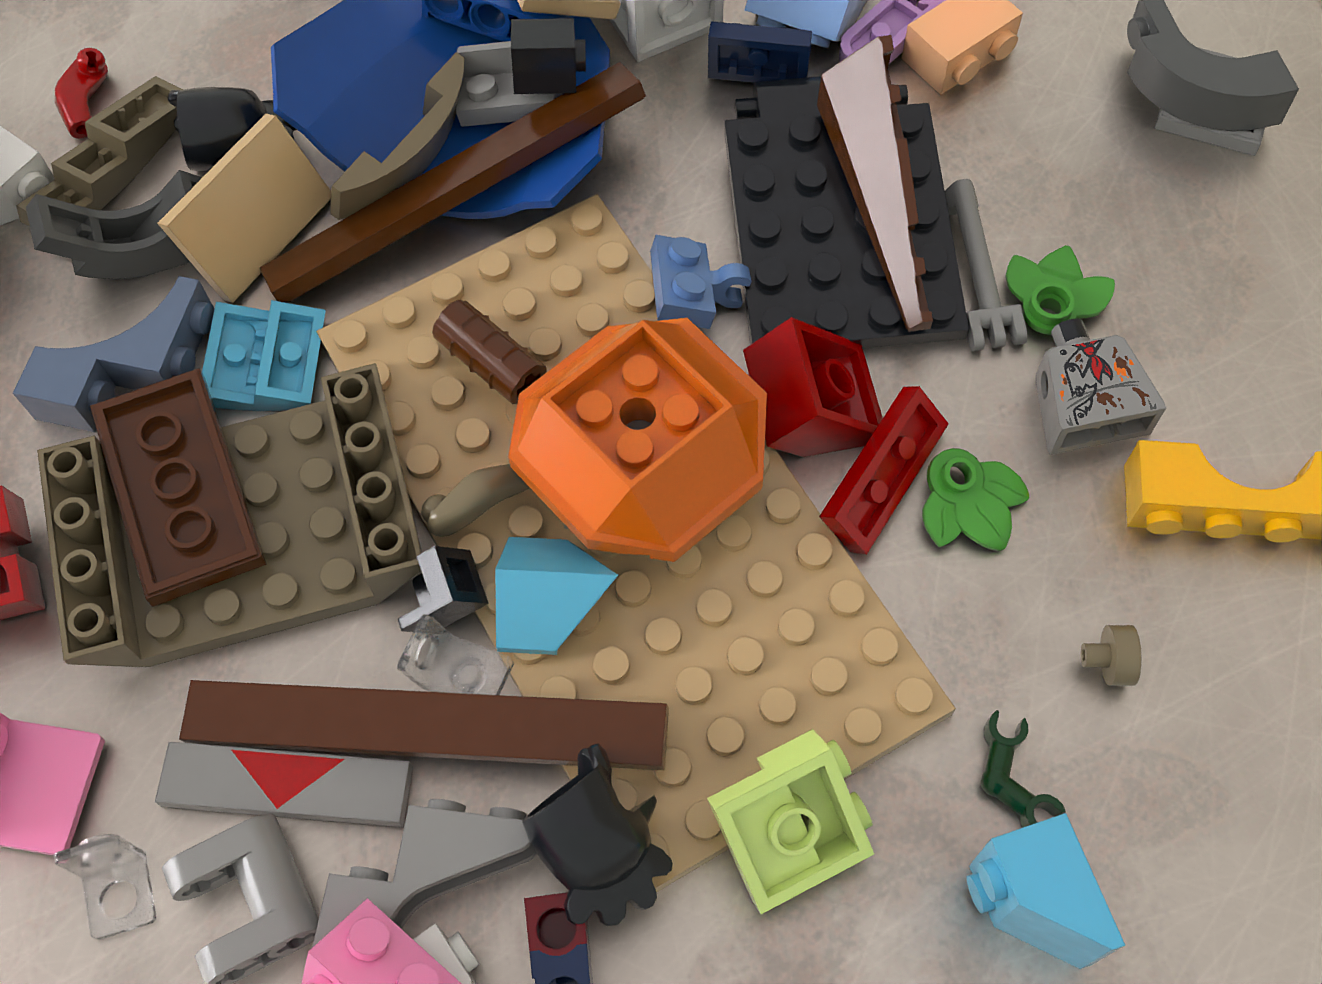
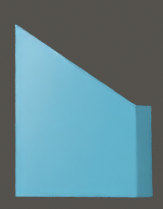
M509 537L495 568L497 652L557 655L558 648L613 583L618 574L569 540Z

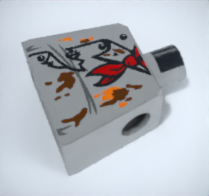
M1069 319L1056 325L1051 331L1056 347L1045 352L1036 373V385L1049 455L1150 435L1166 410V406L1125 338L1113 335L1090 340L1081 319Z

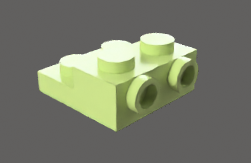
M813 729L757 757L761 767L760 771L707 798L750 897L760 914L771 910L874 855L865 832L866 829L873 826L871 817L861 798L856 792L849 793L844 781L845 777L851 775L849 763L835 740L826 743Z

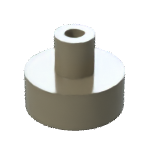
M1106 625L1103 628L1100 643L1082 644V666L1084 668H1101L1104 681L1108 686H1135L1138 683L1141 673L1142 656L1139 635L1133 625Z

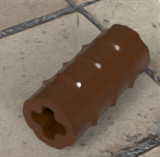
M456 300L450 303L441 312L433 325V337L450 351L451 356H456L469 367L470 372L480 376L489 384L490 389H495L512 404L518 403L519 393L547 372L546 366L530 354L528 348L518 344L509 336L508 331L501 330L490 321L489 315H483L467 301Z

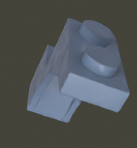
M179 276L166 298L153 312L138 324L119 335L81 347L46 348L35 346L13 394L35 420L96 432V425L90 405L114 398L116 386L137 390L194 370L195 354L203 335L210 332L215 308L199 280Z

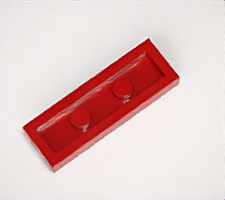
M908 386L901 389L819 516L851 553L868 554L949 424L920 386Z

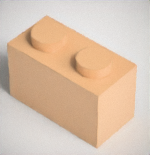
M946 0L908 24L902 60L934 90L942 95L957 84L964 85L968 83L980 69L995 59L1000 61L1006 58L1013 51L1018 42L1017 33L1023 12L1009 0Z

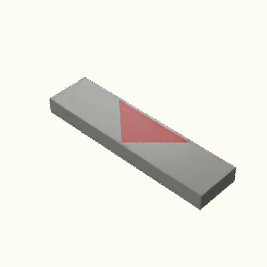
M168 742L155 803L167 808L250 815L273 814L276 817L403 827L413 766L410 761Z

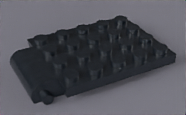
M821 76L754 82L753 98L735 99L736 119L725 120L724 128L740 264L749 267L752 281L750 286H743L750 345L791 317L847 338L852 342L862 345V348L966 339L969 325L929 103L907 105V85H899L901 101L896 106L903 136L907 139L919 220L911 234L916 256L924 258L926 273L921 275L928 309L932 312L933 318L930 329L908 332L818 110L817 100Z

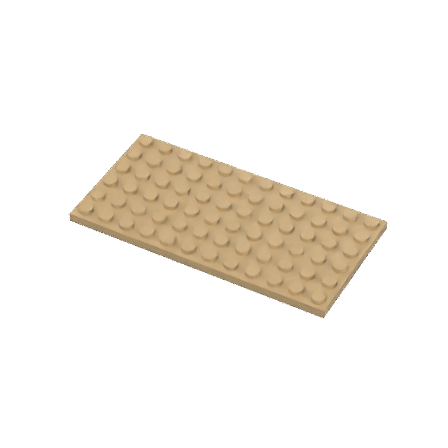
M598 194L316 331L337 372L376 363L408 496L426 528L427 522L422 518L421 510L424 502L429 497L437 494L447 496L462 479L476 470L510 464L508 455L517 403L512 404L495 389H490L486 381L476 373L470 372L467 365L456 356H451L450 351L433 337V325L441 312L450 303L456 300L467 301L483 315H489L490 321L501 330L508 331L509 336L522 347L528 348L529 353L546 366L547 372L607 326L633 324L641 320L658 321L652 271ZM766 440L762 489L675 562L651 559L649 555L618 554L588 549L570 529H564L563 522L530 487L528 490L494 505L468 526L450 536L439 537L429 532L436 546L471 551L489 603L474 611L496 652L495 568L509 537L569 540L618 574L613 583L558 648L557 655L497 653L521 696L667 703L669 716L664 770L612 768L611 776L612 787L619 802L625 809L630 810L653 795L657 799L656 807L648 824L651 844L663 849L671 858L673 865L672 871L667 875L652 878L656 892L729 850L707 798L760 771L761 767L757 757L813 729L826 743L835 740L840 746L851 768V775L845 777V780L951 717L956 709L838 538L821 520L819 511L776 449L767 447ZM561 765L569 780L578 775V766Z

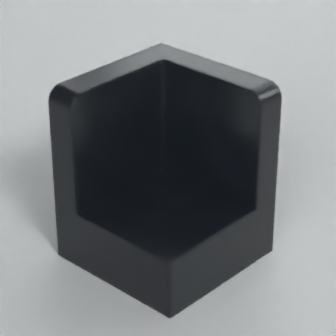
M433 546L417 555L422 573L413 578L412 584L420 607L398 618V623L401 631L436 633L489 604L471 551Z

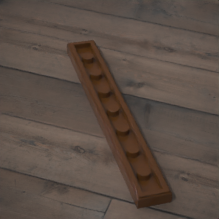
M618 62L576 86V93H564L264 264L260 267V270L272 295L279 302L289 303L643 100L646 94L640 80L621 62Z
M190 680L179 740L185 743L217 746L578 766L577 757L580 750L599 743L606 750L612 768L664 770L669 707L667 703Z

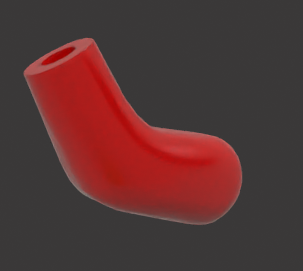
M95 48L80 50L77 54V59L64 72L55 86L56 107L70 135L77 139L88 137L85 122L92 118L88 101L104 82L108 73L103 53Z

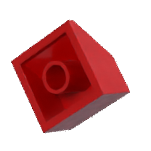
M791 317L743 350L748 376L767 393L765 423L767 447L801 457L863 447L883 419L864 351L860 344Z

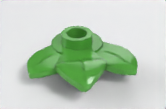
M1066 245L1045 256L1038 265L1025 257L1013 255L1005 276L1009 290L1023 303L1022 313L1025 322L1035 331L1051 335L1052 329L1063 321L1099 315L1111 301L1115 289V280L1103 276L1083 278L1080 265L1072 248ZM1044 308L1050 309V310L1054 311L1055 314L1048 313V312L1044 311L1043 309H1044Z
M951 448L936 455L928 466L927 482L931 493L922 509V517L928 534L938 547L949 544L962 532L980 546L999 552L1006 548L1011 536L1012 518L1009 508L1026 502L1029 499V492L1021 477L1005 464L997 461L979 462L968 451ZM951 467H957L963 473L965 478L964 484H957L952 480L950 476Z

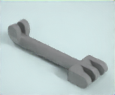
M970 179L957 180L945 190L949 216L956 215L957 213L980 309L967 311L966 313L969 325V332L967 334L971 351L984 349L985 338L983 329L988 331L992 348L1004 347L1006 345L1004 326H1008L1013 345L1025 344L1027 342V329L1021 304L1001 306L979 215V204L974 185Z

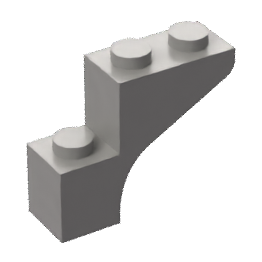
M430 799L428 807L409 805L393 882L388 881L389 873L369 867H351L349 876L329 873L312 948L367 898L402 929L412 914L428 901L529 862L537 853L530 843L522 823L527 813L505 807H493L490 809L489 815L465 812V805L445 799Z

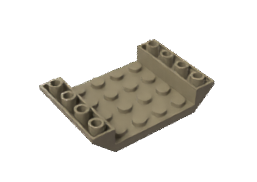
M376 363L320 377L325 396L324 401L221 427L267 565L154 607L149 604L144 595L100 441L93 435L37 450L63 661L70 665L152 667L378 605L418 574L421 569L416 556L421 554L422 550Z

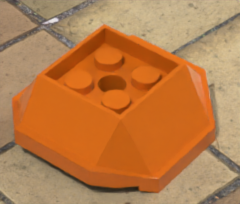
M688 318L660 321L641 320L633 324L607 326L519 393L508 455L510 466L588 549L618 554L649 555L651 559L675 562L762 489L767 393ZM635 420H645L651 423L650 426L640 430L631 429L626 426Z

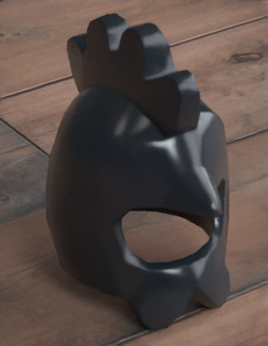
M201 87L171 90L167 97L170 104L177 107L174 127L180 133L187 167L194 171L208 172L265 114L276 115L273 112V100L261 101L256 93L246 88ZM276 115L294 140L292 132L297 129Z
M597 743L589 748L580 750L577 757L578 775L533 809L522 820L528 839L540 859L551 873L569 890L564 902L567 920L572 924H583L594 911L597 913L600 923L605 926L618 925L625 918L627 901L635 908L646 910L654 905L657 899V892L652 878L667 875L672 871L673 863L663 849L651 844L648 824L657 803L655 795L630 810L625 809L619 802L612 787V768L606 750Z

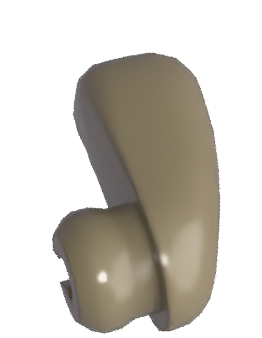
M510 464L479 469L462 479L447 496L437 494L429 497L422 506L421 515L427 522V528L430 533L439 537L450 536L468 526L499 502L528 490L529 486L516 474Z

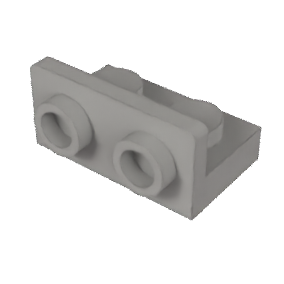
M511 41L460 46L457 48V53L464 57L463 80L455 110L461 127L515 122L563 94H514Z

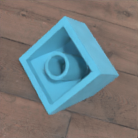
M1066 813L991 838L969 865L972 874L967 876V885L971 898L981 914L988 912L995 928L1079 969L1091 966L1125 946Z

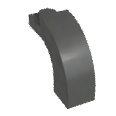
M1139 0L1133 18L1128 22L1127 37L1135 53L1127 73L1140 92L1160 109L1191 124L1217 130L1244 131L1282 124L1299 88L1278 50L1241 58L1221 57L1207 53L1194 46L1184 37L1164 0Z
M178 170L166 186L152 199L135 207L113 211L89 209L36 194L26 206L34 249L72 259L75 275L88 278L129 279L145 277L185 265L190 261L157 223L202 177Z

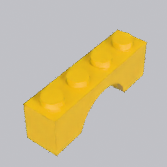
M1139 440L1124 465L1127 527L1147 528L1149 532L1159 535L1173 534L1184 530L1206 532L1209 537L1220 539L1244 534L1265 536L1267 540L1272 542H1290L1299 538L1322 540V451H1316L1295 476L1293 483L1276 489L1249 488L1227 479L1208 462L1196 443Z

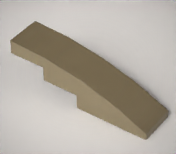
M155 76L87 120L85 126L88 139L51 163L54 180L16 205L20 222L30 227L26 206L36 194L89 209L102 210L140 173L176 130L174 120L177 117V107L170 104L167 97L171 90L183 89Z

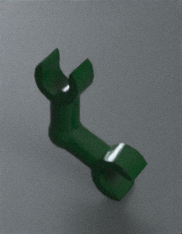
M996 710L984 726V737L990 746L986 769L981 778V786L985 793L996 797L1020 815L1022 828L1038 823L1034 817L1035 808H1042L1054 817L1066 813L1063 804L1057 798L1048 794L1035 796L1010 778L1014 751L1026 739L1028 723L1026 718H1023L1017 725L1015 737L1006 738L997 730L999 711Z

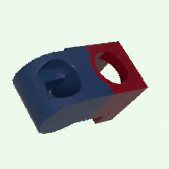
M568 892L524 898L532 979H535V984H593L588 921L583 924H572L567 920L564 902Z

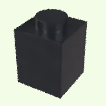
M574 18L511 19V59L514 94L576 93V72H586L585 39L575 40Z

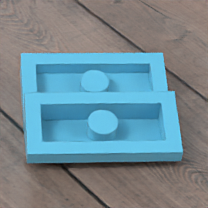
M271 300L270 311L216 301L202 369L214 407L246 411H285L311 404L321 339L316 331L323 328L326 310Z

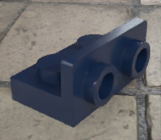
M711 21L708 35V78L754 83L758 81L807 77L812 31Z

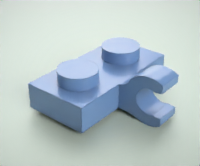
M655 235L650 255L658 321L688 318L697 327L710 329L716 315L715 302L727 308H740L742 306L741 289L730 286H750L752 281L749 267L740 263H730L718 270L710 271L705 243L695 242L685 237L672 238Z

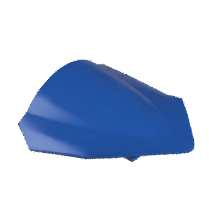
M343 0L271 46L273 112L300 131L325 157L345 172L364 151L382 163L424 117L422 113L426 84L457 52V48L460 46L511 41V19L574 18L575 40L585 39L586 72H576V86L610 67V49L590 17L523 12L517 0ZM456 114L445 144L422 174L513 122L461 127ZM605 121L442 214V216L464 219H488L504 217L524 209L554 208L602 160Z

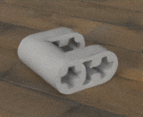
M264 814L245 820L177 854L162 867L172 897L176 901L199 897L237 878L254 921L214 940L196 953L195 959L205 984H232L314 941L319 919L276 815Z

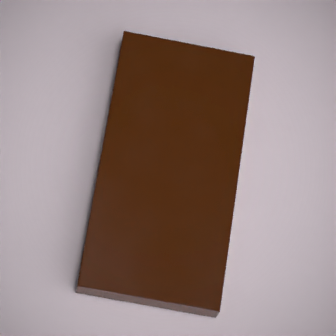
M200 368L90 405L144 595L152 607L267 565L206 379Z

